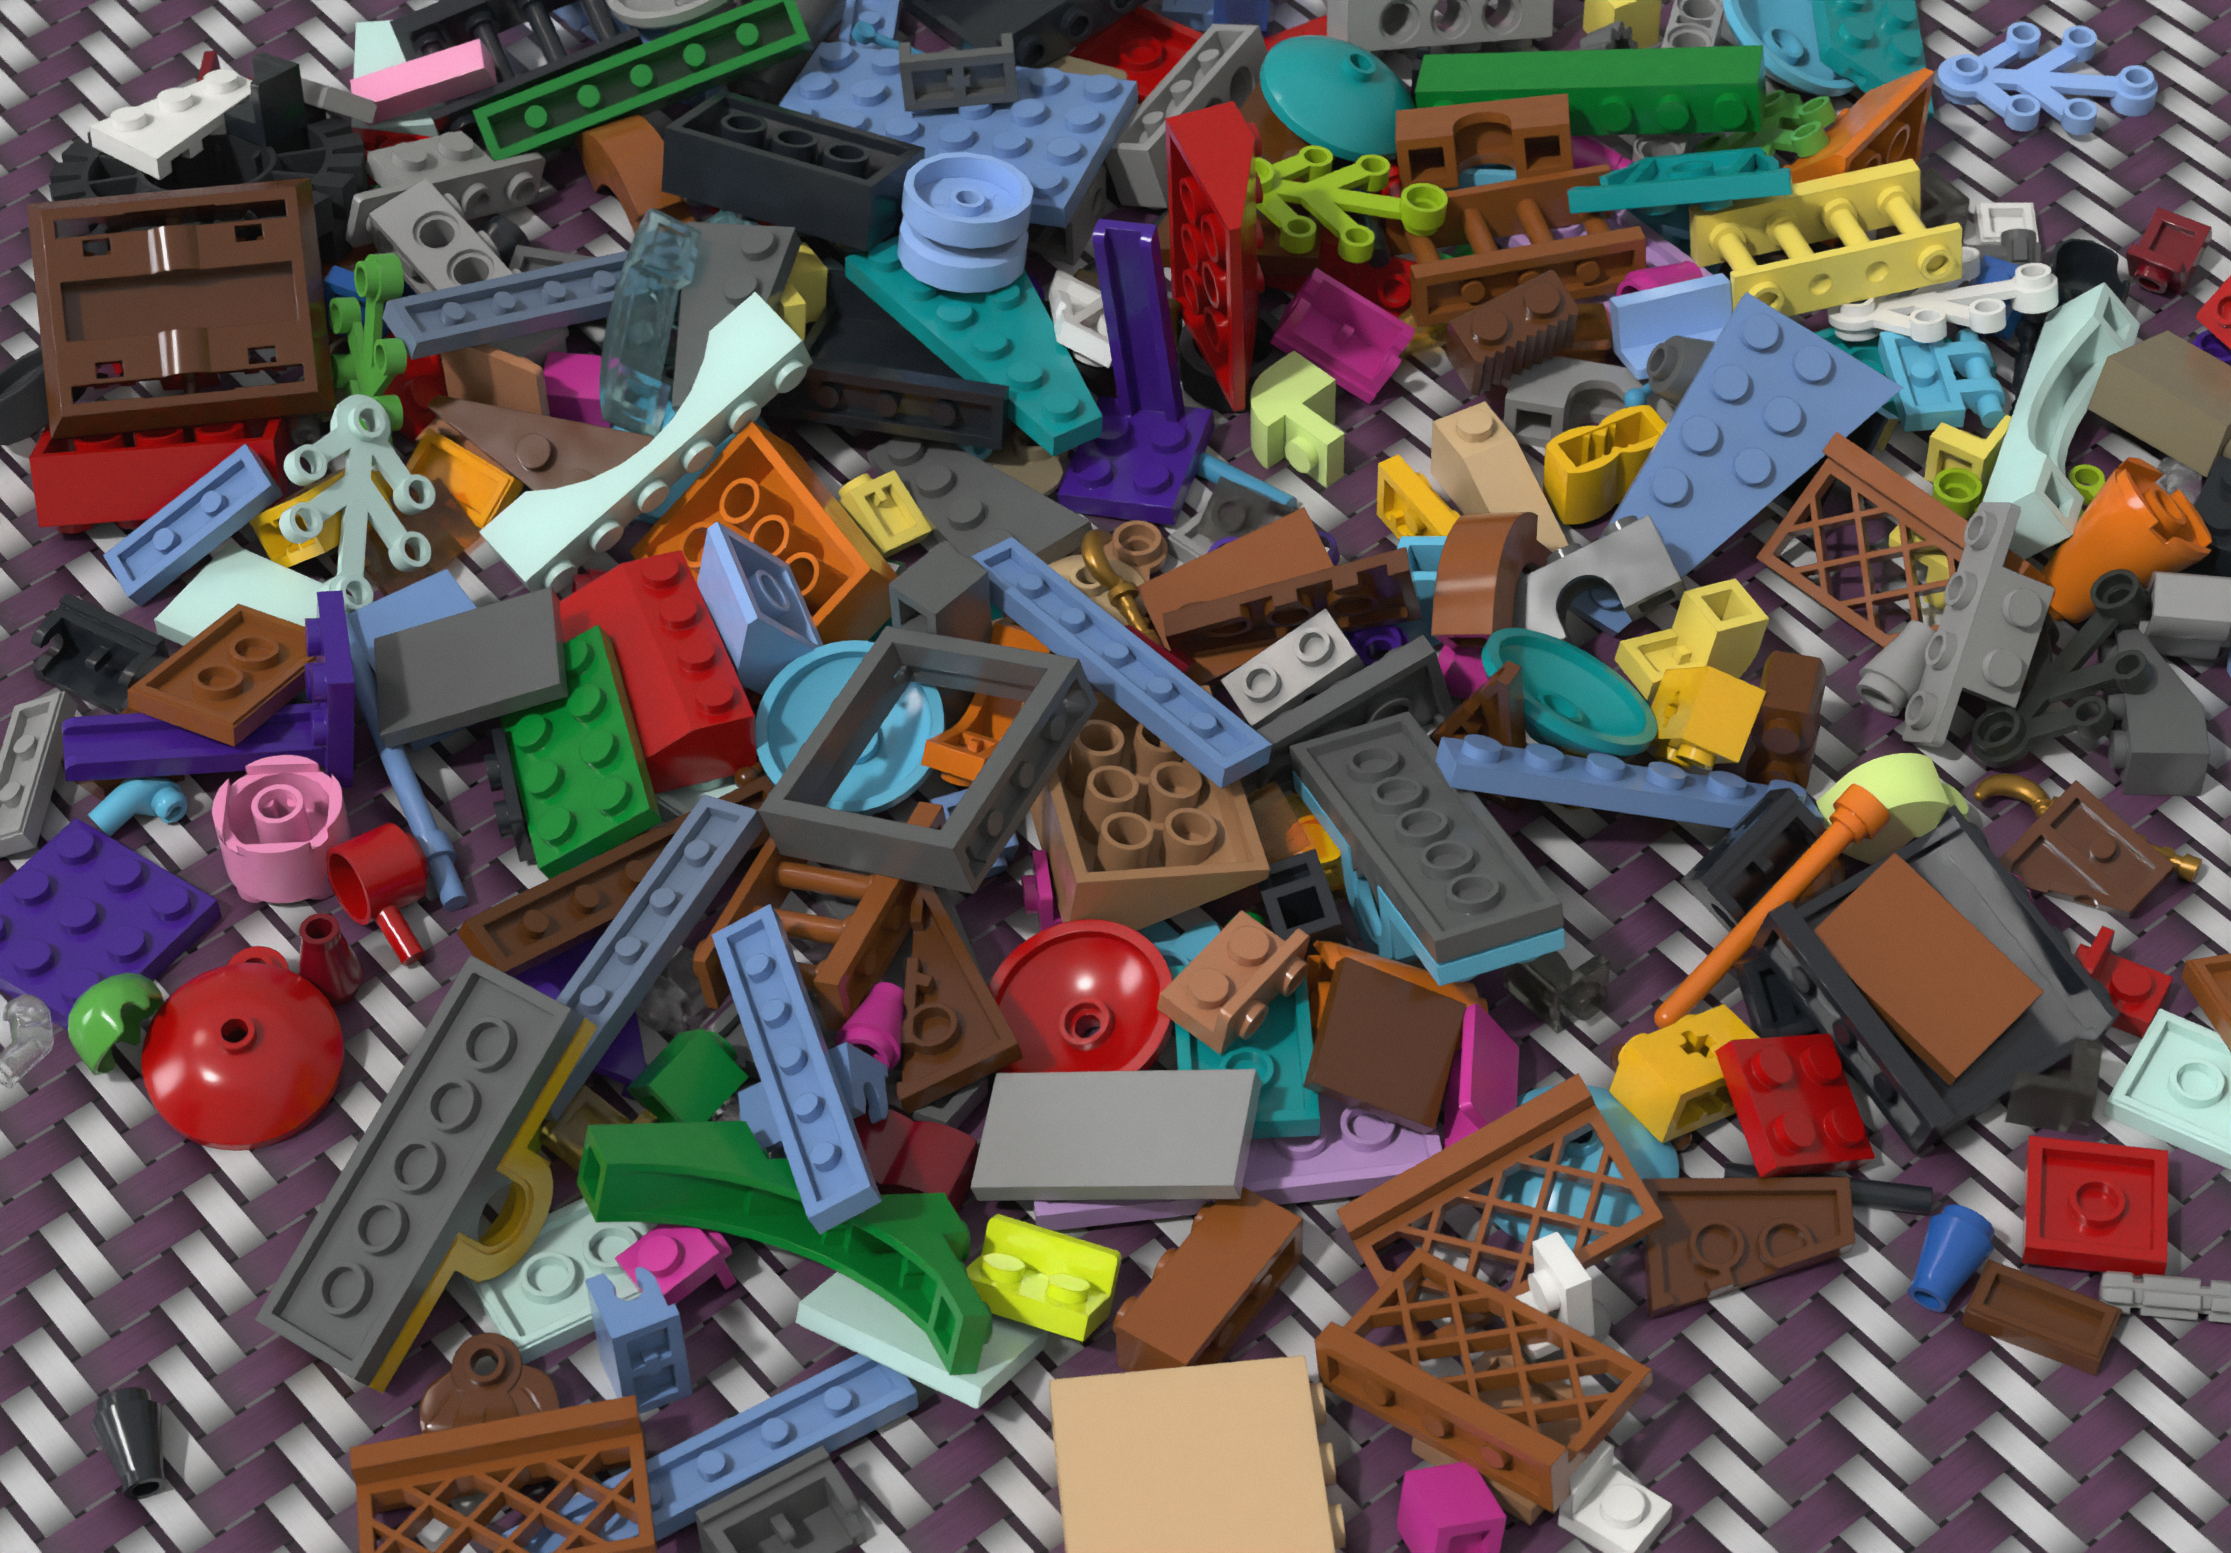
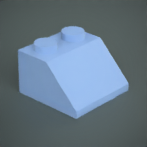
M719 522L710 526L707 529L697 586L743 690L749 688L763 696L773 679L789 663L800 656L815 651L814 649L823 646V643L789 564Z

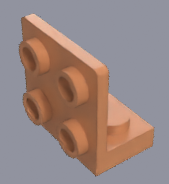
M488 344L441 353L448 397L550 416L543 369L531 360L517 357ZM438 416L427 426L507 472ZM427 427L415 439L416 447Z

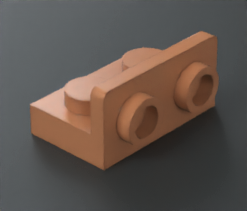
M1241 910L1160 993L1157 1009L1221 1055L1238 1036L1247 1040L1258 1030L1268 1014V1005L1279 993L1284 997H1288L1301 984L1309 970V964L1304 959L1310 935L1298 928L1284 941Z

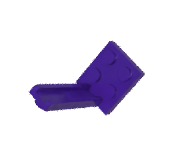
M1098 219L1094 227L1092 242L1118 398L1099 396L1096 405L1103 416L1102 436L1077 447L1057 493L1059 504L1075 513L1175 525L1198 470L1200 456L1205 452L1215 428L1213 409L1184 406L1157 225Z
M343 591L317 592V618H305L307 657L316 656V662L305 663L307 701L312 700L313 703L285 705L235 747L143 713L71 717L62 723L66 782L246 771L245 766L256 760L278 755H294L309 758L317 762L319 766H325V774L331 778L333 774L340 783L341 788H353L354 676Z

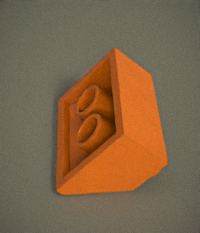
M1922 68L1868 91L1850 109L1844 108L1837 116L1834 125L1826 132L1830 142L1825 148L1812 156L1800 157L1792 166L1785 165L1783 167L1791 169L1792 184L1913 159L1917 165L1920 161L1935 72ZM1838 237L1820 242L1833 248L1841 239Z

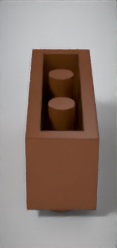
M1243 1186L1240 1199H1218L1216 1202L1212 1200L1207 1201L1197 1213L1191 1227V1233L1178 1249L1169 1248L1162 1255L1153 1272L1152 1281L1138 1298L1135 1296L1129 1297L1120 1307L1113 1323V1332L1116 1334L1117 1366L1128 1372L1220 1363L1302 1260L1303 1218Z

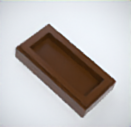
M1988 1259L1965 1309L1962 1325L2097 1376L2119 1325L2123 1309Z

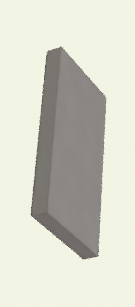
M1256 1069L996 1073L970 1188L978 1201L1240 1199L1262 1082Z

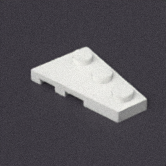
M214 70L204 76V80L184 88H171L160 92L157 99L137 107L119 108L113 111L109 118L89 126L92 147L161 180L172 172L171 161L182 154V157L191 159L203 150L202 139L204 137L227 133L224 112L252 99L250 90L252 81L238 75L233 70Z

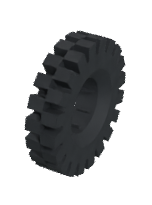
M305 103L308 127L267 148L227 133L207 135L202 139L203 150L191 159L182 157V154L171 161L172 172L161 180L92 147L90 132L87 133L89 143L77 141L72 143L61 153L63 162L54 163L49 175L52 202L311 178L321 272L323 271L321 260L337 263L353 251V247L345 240L352 200L357 193L369 191L368 174L365 170L364 144L359 133H352L351 124L338 115L327 118L325 109ZM249 210L241 220L221 222L220 220L195 223H184L181 225H205L215 223L237 222L287 217V215L258 218ZM99 224L91 234L61 236L58 238L141 231L162 226L131 228L130 230L109 232ZM262 226L235 229L237 237L245 238L246 241L258 240L257 237L263 235ZM110 241L83 243L86 251L94 252L95 256L107 255V251L111 250Z

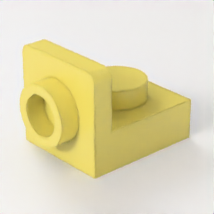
M895 470L873 480L868 473L860 475L845 484L838 491L841 497L838 503L884 558L923 541L932 531L931 526Z

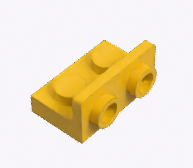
M1399 454L1378 463L1377 516L1399 540L1401 536H1448L1453 524L1461 516L1455 510H1451L1432 489L1428 479L1422 473H1415Z

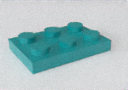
M1188 965L1171 966L1173 978L1175 979ZM1306 976L1290 996L1284 997L1279 993L1268 1005L1269 1011L1265 1020L1249 1039L1244 1040L1238 1036L1221 1055L1176 1022L1174 1023L1178 1070L1256 1069L1262 1084L1251 1139L1320 1136L1318 1093L1303 1087L1313 1052Z

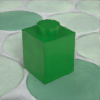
M702 1028L680 1032L626 1090L657 1123L707 1122L742 1085L748 1076L735 1063L738 1055L731 1044L716 1032H706Z

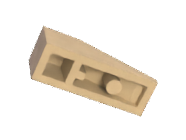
M1485 401L1433 421L1431 474L1463 514L1533 512L1538 515L1537 540L1551 552L1569 545L1516 438Z

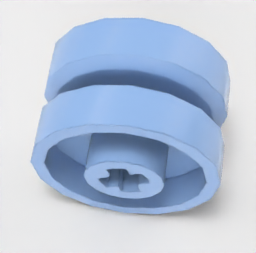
M970 152L940 153L920 160L907 171L903 186L901 210L904 216L899 230L897 252L903 268L918 281L940 290L978 293L990 292L1010 285L1023 273L1026 262L1029 237L1027 229L1031 217L1034 193L1028 177L1012 164L983 154Z

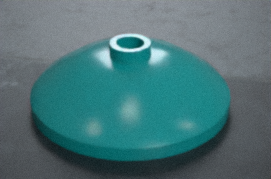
M1304 35L1280 41L1270 49L1260 68L1261 89L1273 112L1291 131L1309 144L1325 147L1334 156L1356 162L1359 157L1367 154L1379 155L1388 161L1397 159L1395 142L1396 111L1416 109L1407 87L1389 66L1369 51L1357 45L1323 35Z
M1522 628L1497 630L1492 633L1484 645L1482 662L1487 679L1507 660L1522 667L1525 729L1527 734L1537 743L1577 755L1588 756L1590 753H1604L1622 758L1644 752L1657 735L1658 725L1655 715L1639 692L1609 666L1580 648L1553 636Z

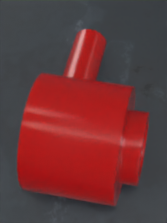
M386 823L329 848L326 854L328 877L339 903L349 917L359 925H367L376 921L403 966H409L420 960L425 955V951L400 912V909L422 900L426 895V880L429 876V867L426 856L418 841L411 834L404 833L397 825Z

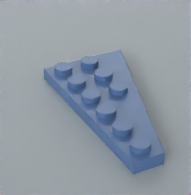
M1746 292L1739 300L1607 526L1627 516L1635 515L1639 520L1650 515L1681 578H1683L1824 457L1825 454L1822 451L1836 432L1846 438L1904 387ZM1592 589L1581 593L1571 602L1568 608L1572 613L1612 637L1632 622L1619 597L1604 589Z

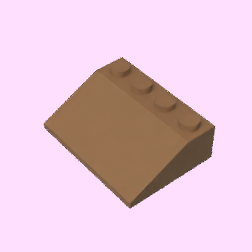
M1209 685L1200 686L1212 696ZM1093 692L1098 702L1097 707L1030 808L1041 849L1046 850L1050 880L1062 922L1100 919L1123 924L1137 931L1268 879L1270 868L1241 780L1239 779L1221 789L1103 692ZM1025 701L1021 702V708L1025 704Z

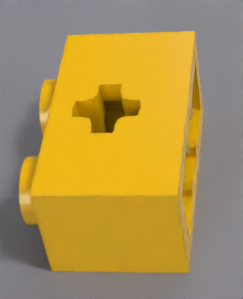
M1711 666L1666 669L1651 706L1658 725L1657 735L1650 744L1657 748L1654 757L1661 762L1675 765L1686 771H1690L1692 765L1705 770H1712L1714 764L1739 763L1766 691Z
M1725 1004L1697 1015L1688 1014L1675 1024L1649 1034L1640 1033L1631 1038L1619 1053V1065L1609 1092L1663 1144L1736 1113L1715 1051L1731 1040L1760 1037Z

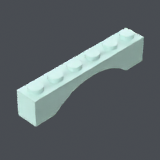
M2105 282L2047 314L1982 501L2010 502L2021 507V513L2009 549L2024 560L2073 535L2084 497L2066 478L2065 462L2068 447L2080 421L2088 410V404L2107 357L2133 346L2140 327V323Z
M754 292L709 332L704 360L691 392L674 418L647 446L621 465L589 480L556 489L524 492L479 533L493 552L530 592L547 587H552L555 593L560 592L572 582L573 574H577L578 568L595 553H603L613 547L623 535L624 528L639 514L651 512L660 506L667 498L670 487L686 473H694L702 469L714 456L715 448L733 432L739 433L751 420L755 422L761 413V408L779 392L786 393L792 390L802 381L807 368L813 363L803 341Z

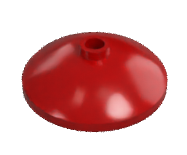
M1100 919L1064 922L1049 927L1024 941L1002 962L988 985V989L1014 1034L1024 1057L997 1072L1147 1071L1164 1050L1175 1023L1157 1009L1160 993L1174 980L1170 968L1160 951L1151 941L1136 930L1123 924ZM1100 1027L1094 1035L1082 1038L1089 1028Z
M238 963L202 973L183 984L167 998L154 1015L144 1039L141 1059L142 1075L152 1104L164 1121L176 1132L195 1143L210 1148L230 1151L252 1150L274 1145L288 1139L307 1127L320 1115L332 1099L339 1085L345 1061V1046L341 1026L333 1007L323 993L311 982L290 970L278 966L261 963ZM235 1030L248 1032L247 1036L240 1042L230 1043L226 1041L228 1034Z

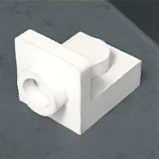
M1558 1231L1533 1241L1534 1273L1528 1275L1530 1291L1514 1298L1589 1337L1595 1335L1592 1280ZM1549 1342L1521 1346L1527 1356L1534 1360L1560 1350V1348Z
M1602 1440L1570 1477V1495L1559 1508L1558 1525L1603 1553H1645L1670 1522L1673 1504L1612 1467L1614 1446Z

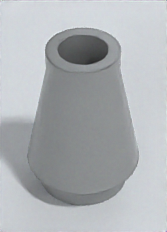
M1909 621L1905 629L1859 671L1861 681L1856 686L1858 695L1877 711L1889 716H1898L1902 709L1907 707L1913 694L1918 691L1926 666V646L1935 631L1919 621Z

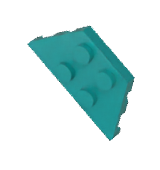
M1811 0L1820 62L1840 76L1852 80L1865 93L1917 70L1926 68L1915 0ZM1931 96L1926 124L1934 115Z
M1760 147L1646 157L1629 164L1625 168L1599 176L1600 186H1575L1567 191L1570 214L1641 208L1643 215L1670 213L1677 209V205L1698 203L1700 210H1719L1734 205V200L1792 195L1794 193L1791 169L1788 167L1779 169V161L1773 156H1767V152Z

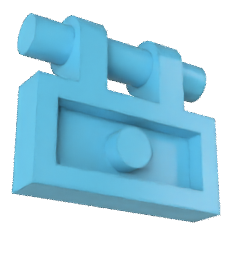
M1971 328L1962 329L1955 335V342L1944 343L1943 339L1931 343H1921L1913 340L1910 336L1890 331L1880 332L1878 352L1886 377L1904 387L1893 396L1903 432L1933 430L1941 422L1952 427H1963L1966 409H1971L1973 413L1979 415L1982 425L1986 428H1995L2004 418L2005 414L2002 407L2006 401L2001 383L1997 379L1992 378L1990 369L1993 365V359L1989 347L1986 343L1980 341L1977 332ZM1958 371L1961 376L1967 379L1956 380L1954 372Z

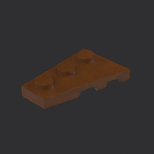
M1849 1177L1642 1179L1643 1184L1666 1222V1225L1642 1238L1648 1320L1849 1253L1856 1243Z

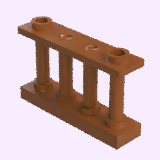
M1602 164L1446 191L1448 203L1445 222L1434 234L1429 236L1413 235L1404 228L1401 220L1383 217V227L1390 255L1396 256L1413 253L1417 262L1415 265H1410L1411 308L1417 327L1448 322L1549 270L1556 272L1572 298L1577 300L1616 293L1619 284L1624 281L1629 272L1646 269V237L1640 226L1612 230L1606 220L1611 218V210L1570 214L1567 191L1575 186H1600L1599 176L1611 172L1609 165ZM1582 223L1588 235L1555 240L1550 229ZM1526 233L1531 245L1498 250L1493 239ZM1469 243L1474 254L1441 260L1437 248Z
M919 801L907 824L941 830L946 823L943 805ZM770 835L708 937L702 940L695 950L693 971L695 976L699 978L706 1006L719 1009L730 992L712 934L771 904L782 919L788 937L834 945L827 959L822 960L818 965L797 962L807 991L813 992L814 997L819 1000L826 1029L839 1031L868 997L871 988L880 982L911 928V901L917 893V882L873 873L867 875L806 865L809 860L781 855ZM791 889L861 900L853 915H848L845 920L780 909Z

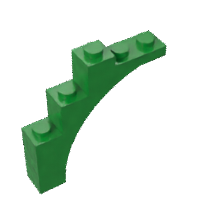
M746 1121L588 1125L577 1185L596 1223L648 1222L683 1225L750 1238L786 1249L853 1279L903 1312L927 1334L949 1375L977 1373L983 1345L988 1344L992 1336V1313L989 1305L981 1300L968 1278L963 1261L967 1259L970 1251L969 1229L966 1222L959 1218L945 1193L880 1195L881 1203L819 1234L807 1218L788 1159H769L766 1149L760 1148Z

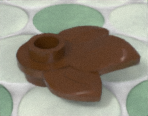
M480 1333L468 1338L460 1345L454 1354L451 1371L431 1383L425 1391L420 1403V1427L422 1434L561 1409L556 1387L549 1376L541 1370L523 1364L518 1348L510 1339L497 1333ZM485 1356H493L498 1359L497 1368L491 1374L478 1375L474 1372V1367L479 1359Z

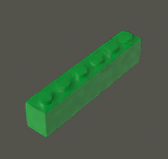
M755 0L473 110V113L493 161L532 152H538L542 156L575 143V138L581 132L630 115H647L811 51L814 48L795 0Z
M1763 45L1424 55L1415 89L1417 108L1568 93L1572 136L1759 132L1762 128L1766 100Z

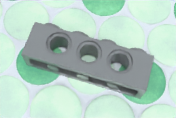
M1327 0V36L1357 45L1369 51L1377 58H1379L1380 50L1397 49V53L1401 55L1417 56L1418 46L1429 47V54L1431 53V46L1448 45V48L1453 51L1472 52L1481 50L1482 42L1499 41V45L1504 47L1523 48L1532 45V38L1552 37L1553 0H1498L1495 13L1488 19H1485V9L1491 0ZM1446 1V14L1439 22L1434 23V12L1437 6ZM1395 4L1396 15L1393 21L1388 26L1383 27L1382 17L1384 12Z
M1212 24L1130 115L1105 158L1121 205L1142 206L1152 210L1168 208L1165 118L1234 101L1240 110L1260 81V68L1268 54L1259 25Z
M427 178L369 213L375 248L381 254L395 253L399 257L403 267L404 280L416 294L522 273L517 268L510 271L500 260L499 252L492 239L482 230L476 233L466 222L465 214L456 199L449 193L441 195ZM567 326L487 344L517 357L527 358L544 369L547 355L550 352L567 353L565 338L569 336Z

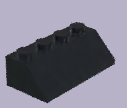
M721 90L665 127L662 192L683 197L687 204L693 206H713L734 212L735 217L744 221H764L782 227H795L800 237L816 236L836 242L839 248L846 251H868L894 231L902 213L903 186L907 171L924 159L925 147Z

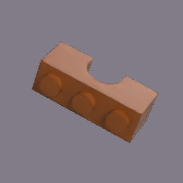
M1568 93L1396 111L1395 142L1401 193L1406 187L1415 183H1428L1441 189L1459 187V177L1462 172L1483 164L1510 166L1516 171V179L1574 169Z

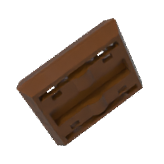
M311 178L27 204L52 441L334 412L336 401ZM249 210L258 218L287 215V217L237 222L215 223L205 225H181L184 223H195L220 220V222L241 220ZM99 224L109 232L130 230L131 228L162 226L141 231L58 238L61 236L91 234ZM262 226L263 235L257 237L258 240L246 241L245 238L237 237L235 229ZM110 241L111 250L107 251V255L95 256L94 252L86 251L83 243ZM275 348L276 356L271 357V362L259 363V359L250 358L248 351ZM123 363L124 371L120 372V377L108 378V374L99 373L98 371L105 364ZM303 366L305 381L240 387L235 388V390L199 393L200 387L221 386L220 374L244 372L247 375L260 373V370L272 369V371L276 372L287 371V367ZM155 380L160 381L164 391L184 389V395L154 398L139 397L75 404L74 388L93 387L94 389H104L114 384L135 386L137 382Z

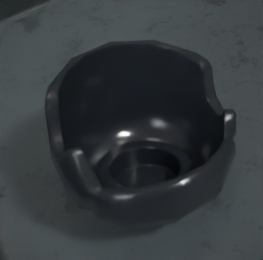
M2071 238L2056 244L2046 262V265L2051 268V273L2058 279L2059 302L2054 309L2104 282L2125 306L2131 283L2129 280L2121 282L2117 273L2118 255L2113 250L2093 240Z

